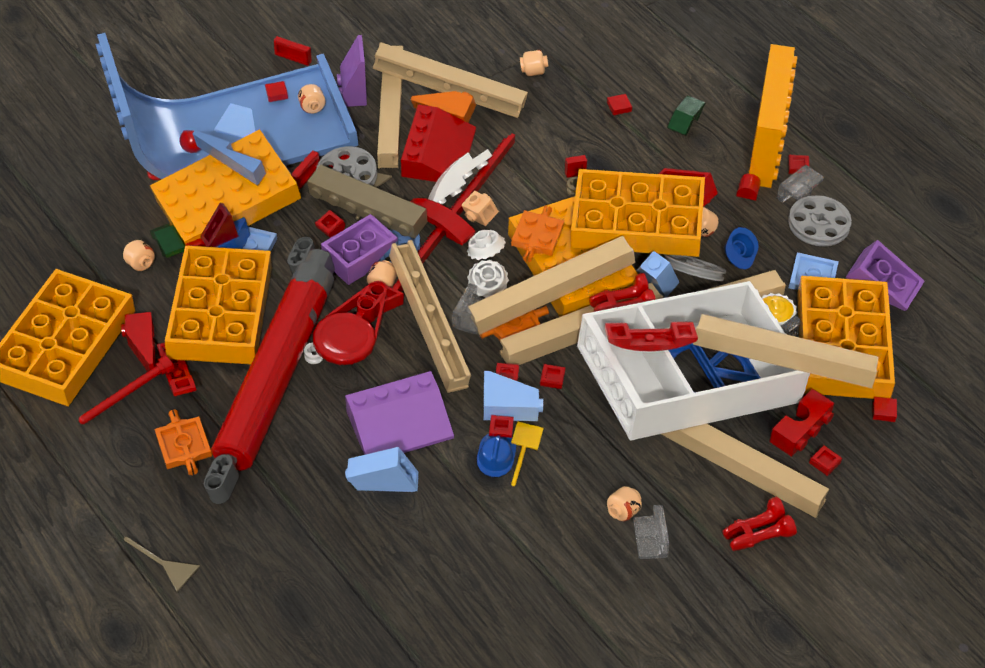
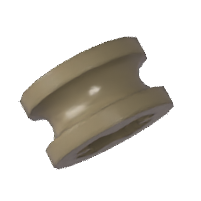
M571 177L567 181L566 191L570 196L574 197L576 195V188L574 186H577L578 177Z

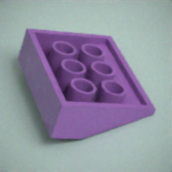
M431 371L345 396L346 411L364 455L399 447L403 453L454 438L439 387Z

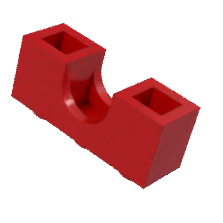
M812 388L799 401L796 416L803 421H795L786 415L772 429L770 443L791 457L797 451L801 452L807 445L808 440L811 437L815 438L821 426L824 423L827 425L834 416L832 412L834 402Z

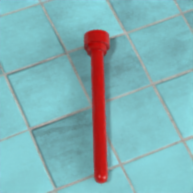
M166 355L162 356L157 360L158 362L154 368L81 415L79 423L86 424L159 374L171 373L175 370L173 363Z

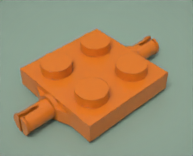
M544 206L542 214L523 211L513 235L511 246L519 247L526 251L523 257L525 262H527V259L528 263L531 262L535 253L553 255L564 227V220L549 217L552 212L550 206Z
M547 306L532 310L480 334V337L483 339L490 335H495L500 341V339L540 325L538 318L548 315L549 310Z
M174 409L173 415L171 410L168 413L171 423L155 429L166 468L171 469L186 465L188 474L193 475V469L195 475L198 473L195 462L212 457L199 416L180 420L178 411Z

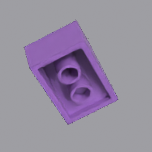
M358 35L340 65V74H337V85L341 86L338 89L346 107L367 105L362 35Z
M370 214L323 242L321 250L330 253L335 267L334 272L350 285L363 277L370 270L372 264L378 262L391 248V245L397 242L398 238Z
M876 240L862 251L846 276L847 279L887 282L889 304L904 311L908 309L924 283V280L879 240Z

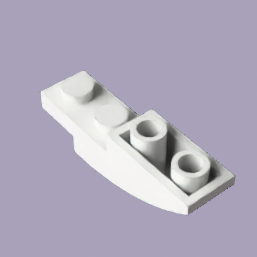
M487 149L474 159H472L469 153H466L456 160L437 180L428 199L442 205L447 201L445 197L448 195L454 197L462 191L460 187L466 184L464 179L473 174L471 170L475 167L479 170L488 164L486 160L492 156L490 151Z

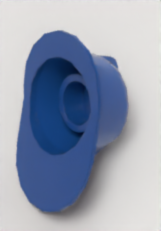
M742 227L732 231L724 246L728 260L734 266L744 270L751 267L759 248L756 236L750 230Z
M489 434L483 437L477 455V465L480 471L491 477H500L511 470L516 453V444L511 443L512 438L500 437L499 435L489 436Z

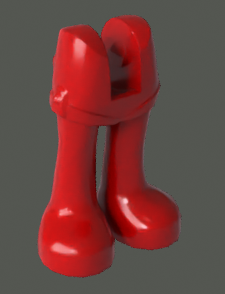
M639 273L635 276L632 286L619 290H604L592 295L589 298V303L594 308V312L652 301L656 300L653 290L648 287L646 275ZM634 298V299L627 300V301L616 302V301L623 300V299Z
M775 496L768 500L765 512L752 518L738 519L726 527L722 533L727 540L735 538L730 543V547L733 551L754 547V544L767 539L795 536L797 529L793 518L790 515L785 516V509L781 499ZM777 522L768 528L756 532L752 531L758 527Z

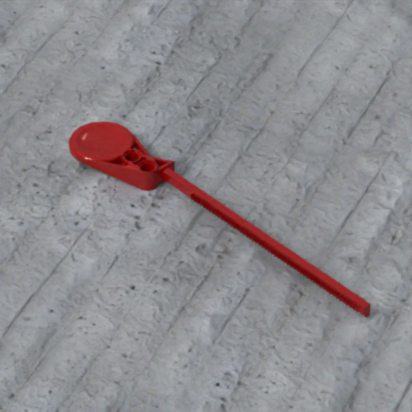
M512 133L507 138H503L502 143L498 145L492 156L488 158V164L477 172V175L466 186L465 191L457 198V201H455L454 206L450 210L460 216L464 210L461 205L474 191H479L515 143V134ZM435 227V230L427 237L426 242L417 252L422 264L444 237L446 231ZM399 279L392 288L381 281L371 282L325 316L313 331V347L318 355L326 361L338 365H352L363 361L369 356L376 344L384 313L403 305L404 293H402L403 288ZM357 307V314L348 312ZM377 318V323L374 330L370 323H372Z

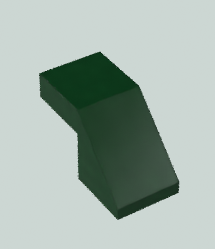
M687 95L675 109L667 128L687 136L693 121H698L706 103Z
M168 223L149 230L152 238L157 240L162 256L168 258L184 252L185 245L174 225Z

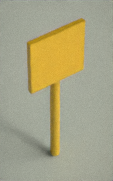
M517 421L511 443L522 446L512 479V486L516 485L526 447L538 450L544 428Z

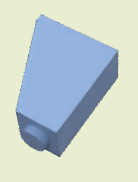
M655 251L636 270L638 274L644 273L648 284L652 283L665 298L679 284V280L670 262Z
M484 371V420H491V415L514 417V421H538V413L543 412V399H539V389L491 371Z
M399 447L348 459V468L345 471L348 482L356 490L415 492L418 490L419 472Z

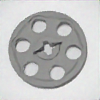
M353 146L340 147L328 152L320 159L317 168L320 165L334 166L333 170L371 186L375 184L378 174L373 156L366 150ZM342 155H349V156H350V157H349L348 159H346V160H341V159H340V156H342ZM362 159L368 160L364 165L358 164ZM363 175L371 176L368 180L360 179Z
M817 195L807 196L796 201L791 207L788 224L792 233L803 242L815 246H832L842 242L849 234L852 221L849 211L840 202L829 197ZM811 205L814 209H807L804 206ZM825 207H832L834 211H828ZM794 217H802L804 221H797ZM841 220L845 222V224L839 225L835 221ZM810 230L813 231L815 234L808 235L805 233V231ZM825 233H834L835 237H829Z
M664 254L666 260L670 262L675 270L705 279L724 280L723 274H726V270L720 266L690 256Z

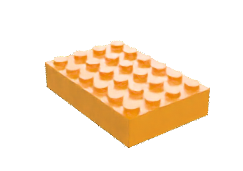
M774 44L770 46L749 174L759 177L761 187L771 188L772 181H777L779 169L775 168V166H780L782 154H778V152L781 153L783 151V138L786 136L787 131L786 124L789 117L790 96L792 95L795 70L792 68H796L797 56H794V47Z
M260 129L231 144L233 151L262 161L266 174L258 186L211 155L150 185L156 201L169 222L174 225L185 246L187 243L201 238L203 230L220 202L224 203L232 215L233 221L244 217L247 226L301 199L297 183Z
M579 169L571 225V248L594 249L620 236H624L634 252L652 253L655 251L658 254L699 257L705 177Z
M575 196L546 205L552 208L549 217L564 220V227L552 256L535 253L531 262L528 263L527 259L526 264L534 276L592 250L571 248V225ZM544 206L529 212L542 214ZM522 214L509 217L508 235L511 240ZM516 247L523 258L526 251ZM630 265L552 301L551 304L559 317L590 306L589 298L592 295L604 290H619L632 286L638 273Z
M185 246L165 337L166 356L169 359L238 364L252 363L260 342L272 270L271 251Z
M55 269L0 342V382L69 407L121 333V324H125V315L135 313L132 294Z
M801 276L797 292L799 338L879 357L876 368L877 374L872 388L810 373L804 394H807L813 388L822 395L874 399V396L891 398L895 385L888 283L882 281Z

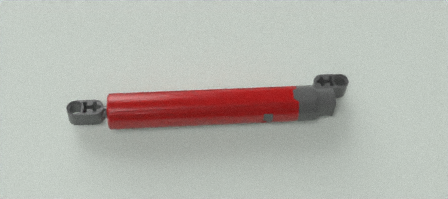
M310 237L299 238L288 256L287 262L292 278L211 448L215 459L203 484L210 500L215 504L224 503L229 499L239 478L238 470L251 468L334 284L333 273L335 267L330 253L315 249L313 240Z

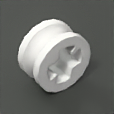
M313 342L307 344L304 349L305 360L310 364L320 363L323 358L317 352V355H312L311 353L316 351L313 347Z

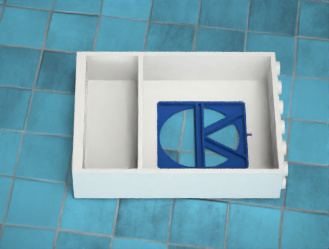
M750 281L582 315L577 347L630 441L797 404L803 398L810 373L733 354L731 355L741 363L744 372L718 368L715 366L729 353L719 351L709 360L701 346L693 345V343L663 351H634L617 347L608 342L604 327L605 323H627L629 329H669L671 322H693L696 330L702 314L786 334L779 325L778 320L770 312L768 305L760 297L758 290L754 288ZM690 349L714 389L693 392L676 364L675 357L681 352ZM721 378L741 381V383L725 386Z

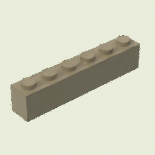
M320 165L307 181L309 193L314 198L322 199L333 206L341 207L349 213H355L364 218L371 214L387 229L395 230L403 236L415 239L428 222L426 208L326 166Z

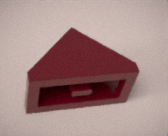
M219 203L200 236L207 247H217L238 237L232 215L224 203Z

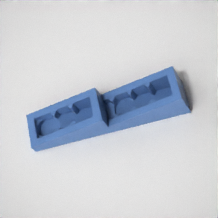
M197 130L192 133L197 147L257 186L265 176L266 172L261 160L233 151L229 141Z

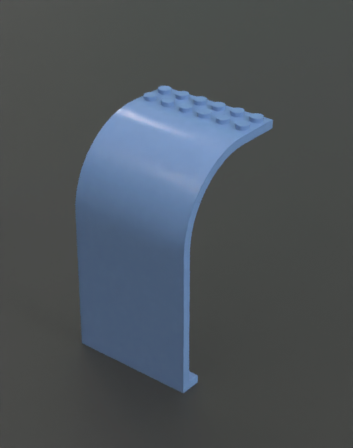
M106 34L97 35L99 43L96 44L99 56L103 55V57H100V61L120 126L125 125V127L121 128L124 140L129 139L138 162L148 172L160 179L210 155L204 150L197 153H188L183 150L179 138L184 130H197L229 141L231 144L242 139V137L214 131L230 103L252 109L255 131L261 130L285 166L303 161L312 150L318 152L319 156H323L336 148L358 146L357 131L324 54L316 55L318 63L316 65L197 97L169 100L151 97L130 87L117 72ZM284 81L288 99L269 102L265 84ZM314 84L321 88L326 103L324 108L318 113L310 114L301 108L298 101V93L303 86Z

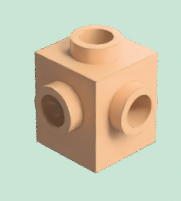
M476 191L461 205L469 221H476L484 226L499 212L490 196Z

